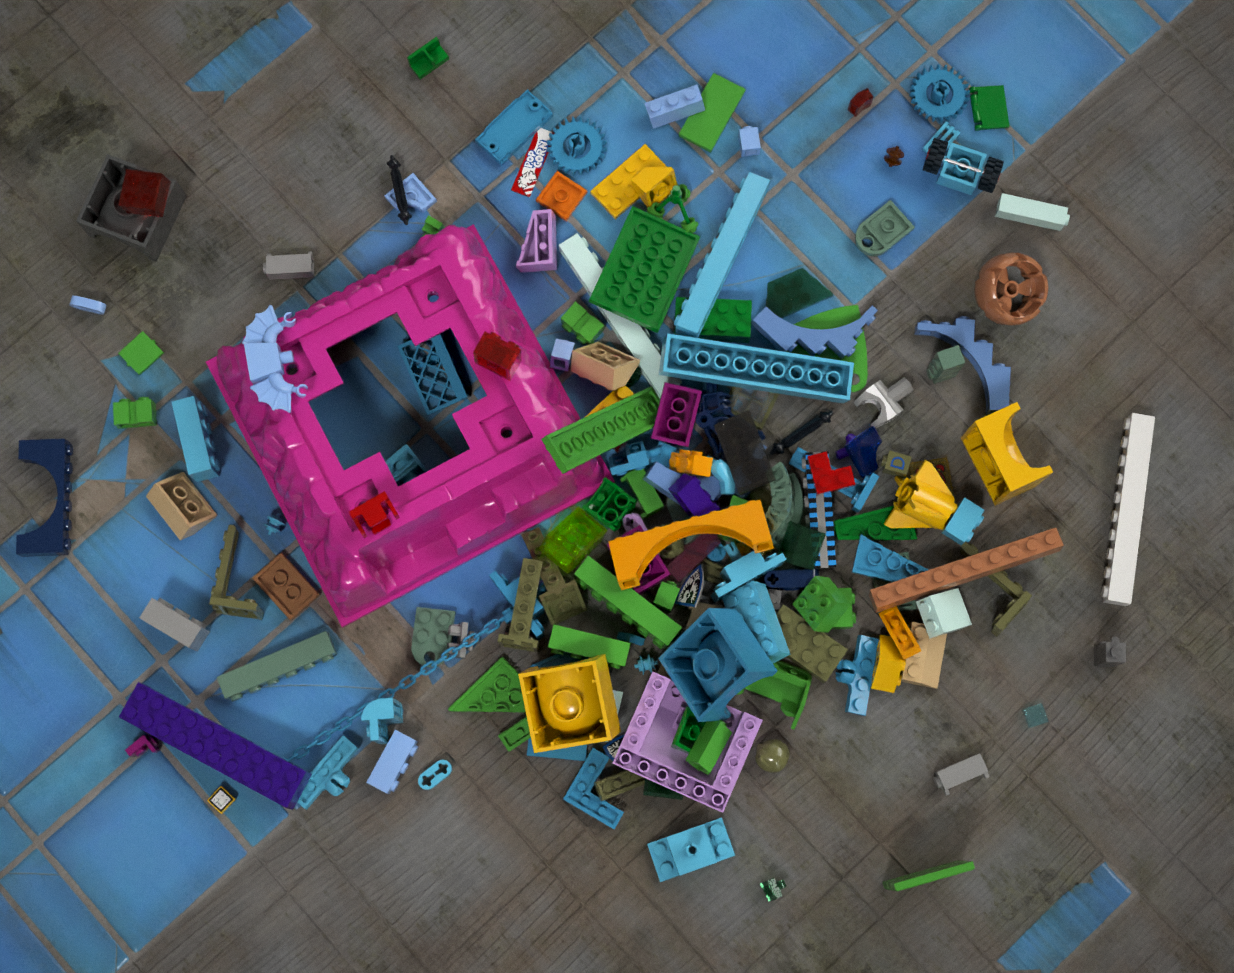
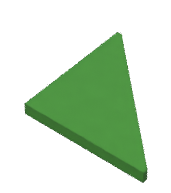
M501 657L448 710L450 712L526 713L518 676L519 673Z

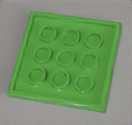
M957 860L883 881L882 883L884 889L901 891L974 870L975 866L973 861Z

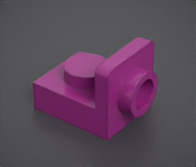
M148 735L141 736L125 749L127 754L132 757L141 756L147 751V746L153 753H157L160 750L157 747L159 745L157 740L153 736L149 737Z

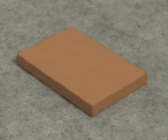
M282 552L252 578L290 621L320 596Z

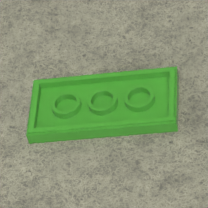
M713 73L701 94L705 111L688 116L679 132V137L711 153L746 89Z

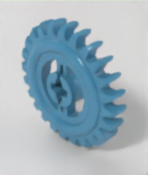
M940 64L937 65L936 70L930 65L929 72L926 68H923V75L918 72L916 75L917 79L913 78L912 83L914 85L910 86V90L913 92L909 94L913 98L911 103L916 104L914 110L920 109V116L925 114L926 120L931 117L932 122H935L937 118L942 123L944 118L949 122L950 116L956 119L957 114L961 115L963 113L962 109L967 108V104L964 103L969 102L970 98L965 96L970 94V90L966 91L965 89L968 88L969 84H962L965 81V77L958 78L960 71L955 75L953 74L954 67L948 72L947 65L944 66L943 70L940 69ZM931 84L933 86L930 95L931 100L939 104V106L932 104L927 98L926 90ZM951 89L953 97L952 100L947 104L946 98Z
M573 116L571 123L565 118V125L558 122L559 129L553 127L555 134L549 133L551 140H547V144L551 147H547V152L551 153L549 158L554 159L552 164H559L558 170L565 168L564 173H568L571 170L572 175H575L576 171H578L579 175H582L583 170L589 173V168L595 170V164L601 165L599 159L605 158V155L602 153L607 151V148L603 147L607 144V140H602L605 137V133L599 134L601 127L595 129L596 122L589 125V118H587L583 123L581 116L578 122H576ZM567 138H569V156L565 153L563 148L564 142ZM584 138H587L590 142V151L586 156L576 159V156L584 153Z

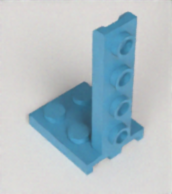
M797 447L788 464L806 473V469H802L801 458L805 457V453L809 452ZM830 465V466H831V470L838 469V468H836V467ZM872 473L870 476L866 475L862 482L854 478L855 486L837 491L852 499L851 504L853 506L851 510L858 513L862 509L879 476L875 473Z

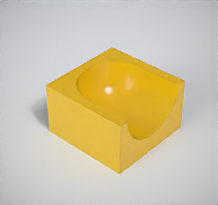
M1018 402L976 420L961 437L995 506L1035 488L1053 473L1050 465L1042 468L1030 467L1016 444L1011 420L1021 409Z
M606 654L563 665L542 668L534 666L518 674L534 753L609 741L621 732Z

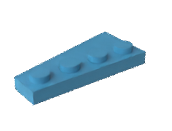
M860 535L851 573L895 582L928 571L925 567Z

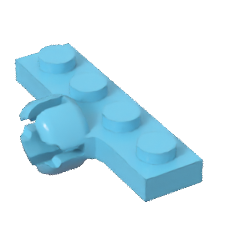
M343 735L313 769L312 775L297 802L307 810L324 790H327L333 796L343 793L344 791L337 784L339 783L347 788L350 779L343 773L342 769L359 748Z

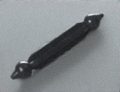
M391 155L387 165L391 169V179L397 207L400 211L398 217L405 225H408L412 215L407 211L408 204L401 172L398 169L401 164Z
M821 411L818 418L812 419L785 437L781 443H773V449L770 454H783L784 448L791 447L821 427L822 423H830L833 411Z

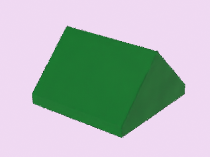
M689 707L685 708L671 745L672 748L689 754L706 723L698 722Z

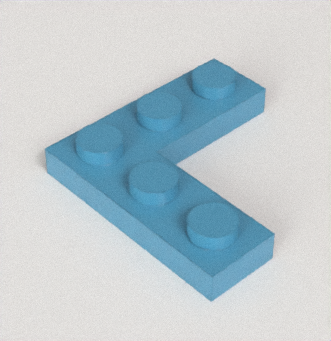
M592 748L563 800L615 829L624 812L606 801H601L598 796L590 792L609 760L608 756Z

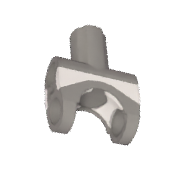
M905 377L889 388L879 380L864 391L854 401V404L858 407L861 404L871 403L878 408L879 416L871 424V427L876 429L890 422L904 411L898 402L913 392V387Z

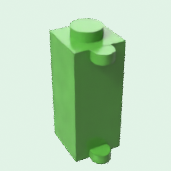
M632 469L627 471V474L620 478L621 482L627 481L644 512L640 515L644 519L664 509V505L655 488L643 480L646 474L645 470Z
M722 720L706 721L686 758L690 765L706 775L711 773L732 734V731L726 727L727 724Z

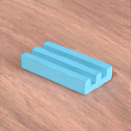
M946 121L922 150L927 154L933 139H937L945 129L948 131L940 140L945 141L950 134H953L948 141V149L951 142L953 143L961 132L954 130L955 128L949 126V123Z

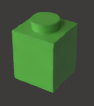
M667 580L666 583L662 581L653 605L671 612L680 588L672 581Z

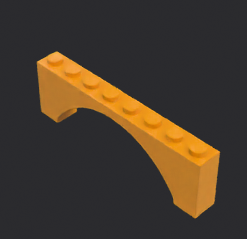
M750 500L742 505L729 506L727 509L711 511L702 516H693L684 521H675L666 526L653 527L651 530L635 532L632 535L617 537L614 540L608 541L621 591L640 586L639 581L653 558L670 544L688 536L697 534L728 536L748 545L754 550L755 554L774 549L761 500Z

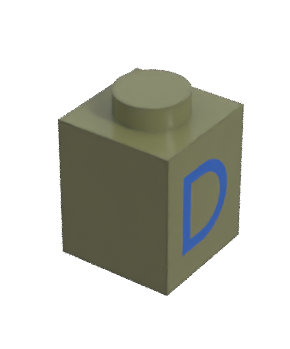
M889 450L887 455H883L881 460L882 472L905 478L912 457Z

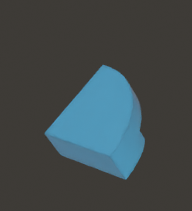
M618 632L617 639L620 641L631 642L639 646L644 644L645 639L623 632Z

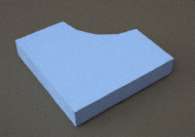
M414 173L403 180L408 207L416 208L424 213L437 202V199ZM393 188L384 196L394 209L398 211Z

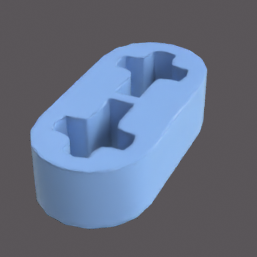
M74 295L71 297L69 304L73 308L104 315L107 306L100 301Z

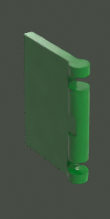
M1004 85L969 88L970 93L977 92V94L970 96L974 123L981 122V125L974 126L975 131L1010 127Z

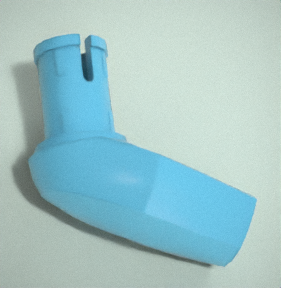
M713 459L711 473L719 481L720 493L722 495H734L735 476L725 461Z

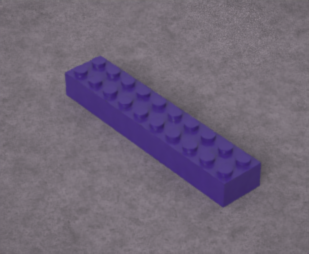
M140 682L137 683L119 715V718L288 809H294L312 773Z

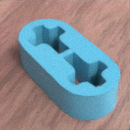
M446 760L437 761L419 776V786L425 790H430L451 774V763ZM440 764L448 765L446 774L443 772L438 775L436 774L440 769ZM432 775L435 776V777L430 781V782H431V785H430V786L427 785V784H426V785H423V784H422V783L424 782V779H423L424 776H426V777H428V778L431 777Z

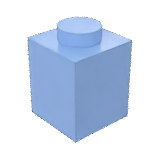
M746 126L739 129L738 140L741 157L759 155L761 146L758 127Z
M556 339L551 354L550 368L569 371L574 342Z

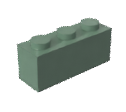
M959 345L937 352L929 363L926 371L928 378L932 379L934 384L956 377L964 366L965 360Z

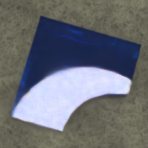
M869 426L844 445L861 478H865L866 475L869 476L879 468L876 462V452L882 440L874 426Z

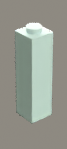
M1004 193L998 199L995 217L1058 231H1061L1064 226L1068 225L1070 215L1067 214L1068 207Z

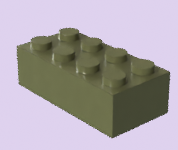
M783 604L776 615L790 651V655L786 658L824 684L848 649L824 632L814 631L804 618Z

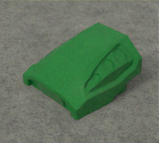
M604 477L599 488L582 508L613 532H616L623 525L624 516L633 512L637 500Z

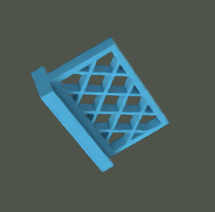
M443 333L431 338L433 343L430 350L421 347V344L417 345L413 358L407 356L403 349L409 345L415 347L412 340L397 346L427 415H431L471 397ZM419 349L429 352L425 363L416 359ZM432 354L440 358L438 367L428 364ZM415 361L424 364L421 375L414 373L412 369ZM427 366L436 369L433 380L423 377ZM439 371L447 374L448 379L445 385L436 382ZM422 379L432 382L428 392L420 388ZM434 384L444 387L441 397L431 394ZM447 388L454 391L456 399L451 401L443 399ZM430 396L439 399L437 407L431 410L427 404Z

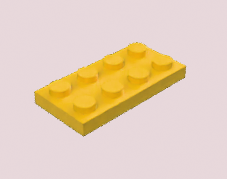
M644 144L594 187L590 194L616 220L640 199L631 181L635 173L643 170L645 167L667 166Z

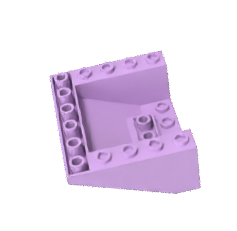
M652 672L612 764L723 813L763 720L726 705L731 716L727 720L722 721L727 724L726 727L732 731V734L711 773L706 775L702 771L696 770L686 761L687 753L671 747L685 708L689 706L671 679Z

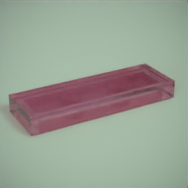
M701 534L666 568L680 583L721 544V541L714 534Z

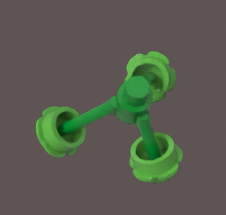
M684 184L674 185L670 195L661 204L655 202L647 208L648 213L662 219L665 213L663 207L668 202L678 204L684 217V220L681 222V228L685 229V232L694 233L699 225L695 218H688L683 203L690 197V190Z

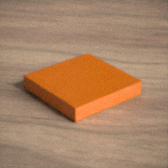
M556 171L537 197L536 202L546 209H552L555 215L567 222L588 192L559 171Z

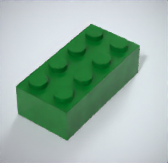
M676 297L675 319L677 315H681L683 311L681 310L682 304L689 297ZM716 299L698 338L719 342L749 343L751 337L752 300ZM674 325V334H675V335H678V334L675 333V331H676V326Z

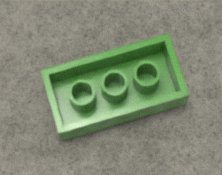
M554 624L548 648H552V653L563 655V652L571 653L570 657L582 660L583 656L592 658L597 655L606 654L609 667L620 669L621 666L626 664L630 643Z

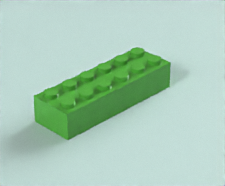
M590 556L584 560L574 573L575 581L581 589L585 590L587 588L590 590L591 596L598 602L603 600L607 605L606 608L614 614L616 612L622 615L621 619L630 626L633 623L638 627L637 631L644 637L650 636L653 639L652 643L658 648L662 649L664 647L667 650L681 632L682 627L632 588L621 591L617 577Z

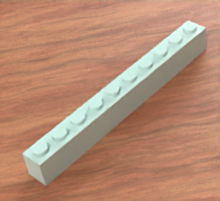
M577 233L559 244V251L591 297L604 267H600L597 263L599 259L594 252L591 253L587 248L589 245L584 237L581 238ZM597 306L629 355L640 360L638 368L659 399L661 398L664 382L678 385L682 383L680 378L659 375L661 360L659 353H661V350L656 343L652 344L649 339L651 336L646 328L642 329L640 325Z

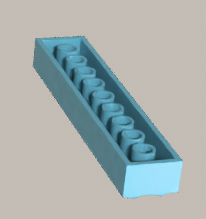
M667 333L663 337L659 375L844 404L850 400L854 363Z

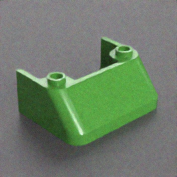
M779 660L773 663L777 669L773 676L762 678L748 685L736 695L743 694L744 690L747 689L780 702L782 712L786 716L794 717L791 729H795L806 703L812 676L803 669Z

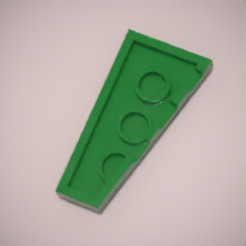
M894 506L833 521L837 540H859L860 535L867 537L869 540H917L915 528H889L884 525Z

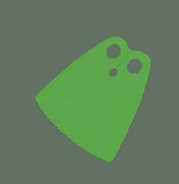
M858 305L844 306L818 313L794 325L809 329H833L850 324L860 319L861 315ZM864 330L855 339L858 342L854 346L856 350L849 358L846 355L842 359L839 358L826 344L824 345L827 348L820 355L817 353L814 355L815 357L853 362V373L860 377V382L857 385L851 386V392L862 390L867 383V349ZM799 344L790 352L811 356Z

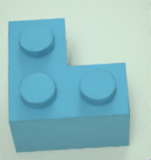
M964 497L957 504L956 512L951 514L946 527L941 533L960 545L965 541L969 542L974 535L972 530H975L984 519V516H982L984 509Z

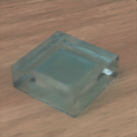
M1042 703L1022 709L1028 728L1049 722Z

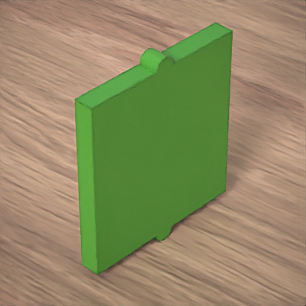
M142 331L118 354L127 362L128 367L131 366L141 375L164 352L156 345L155 340H151Z

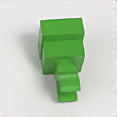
M428 215L422 231L424 235L436 234L445 227L443 223Z

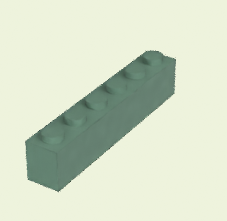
M324 631L217 677L224 698L233 702L243 698L242 694L247 692L253 694L260 691L261 686L266 684L272 686L279 683L280 678L296 676L299 670H310L316 667L315 664L320 661L323 663L329 662L334 659L333 656L337 655V651L329 632Z

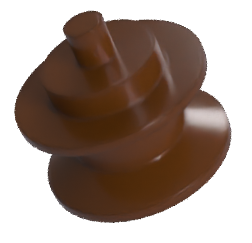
M899 146L888 148L886 152L889 155H885L884 160L889 164V167L901 165L902 161L899 158H903L904 153L899 149Z

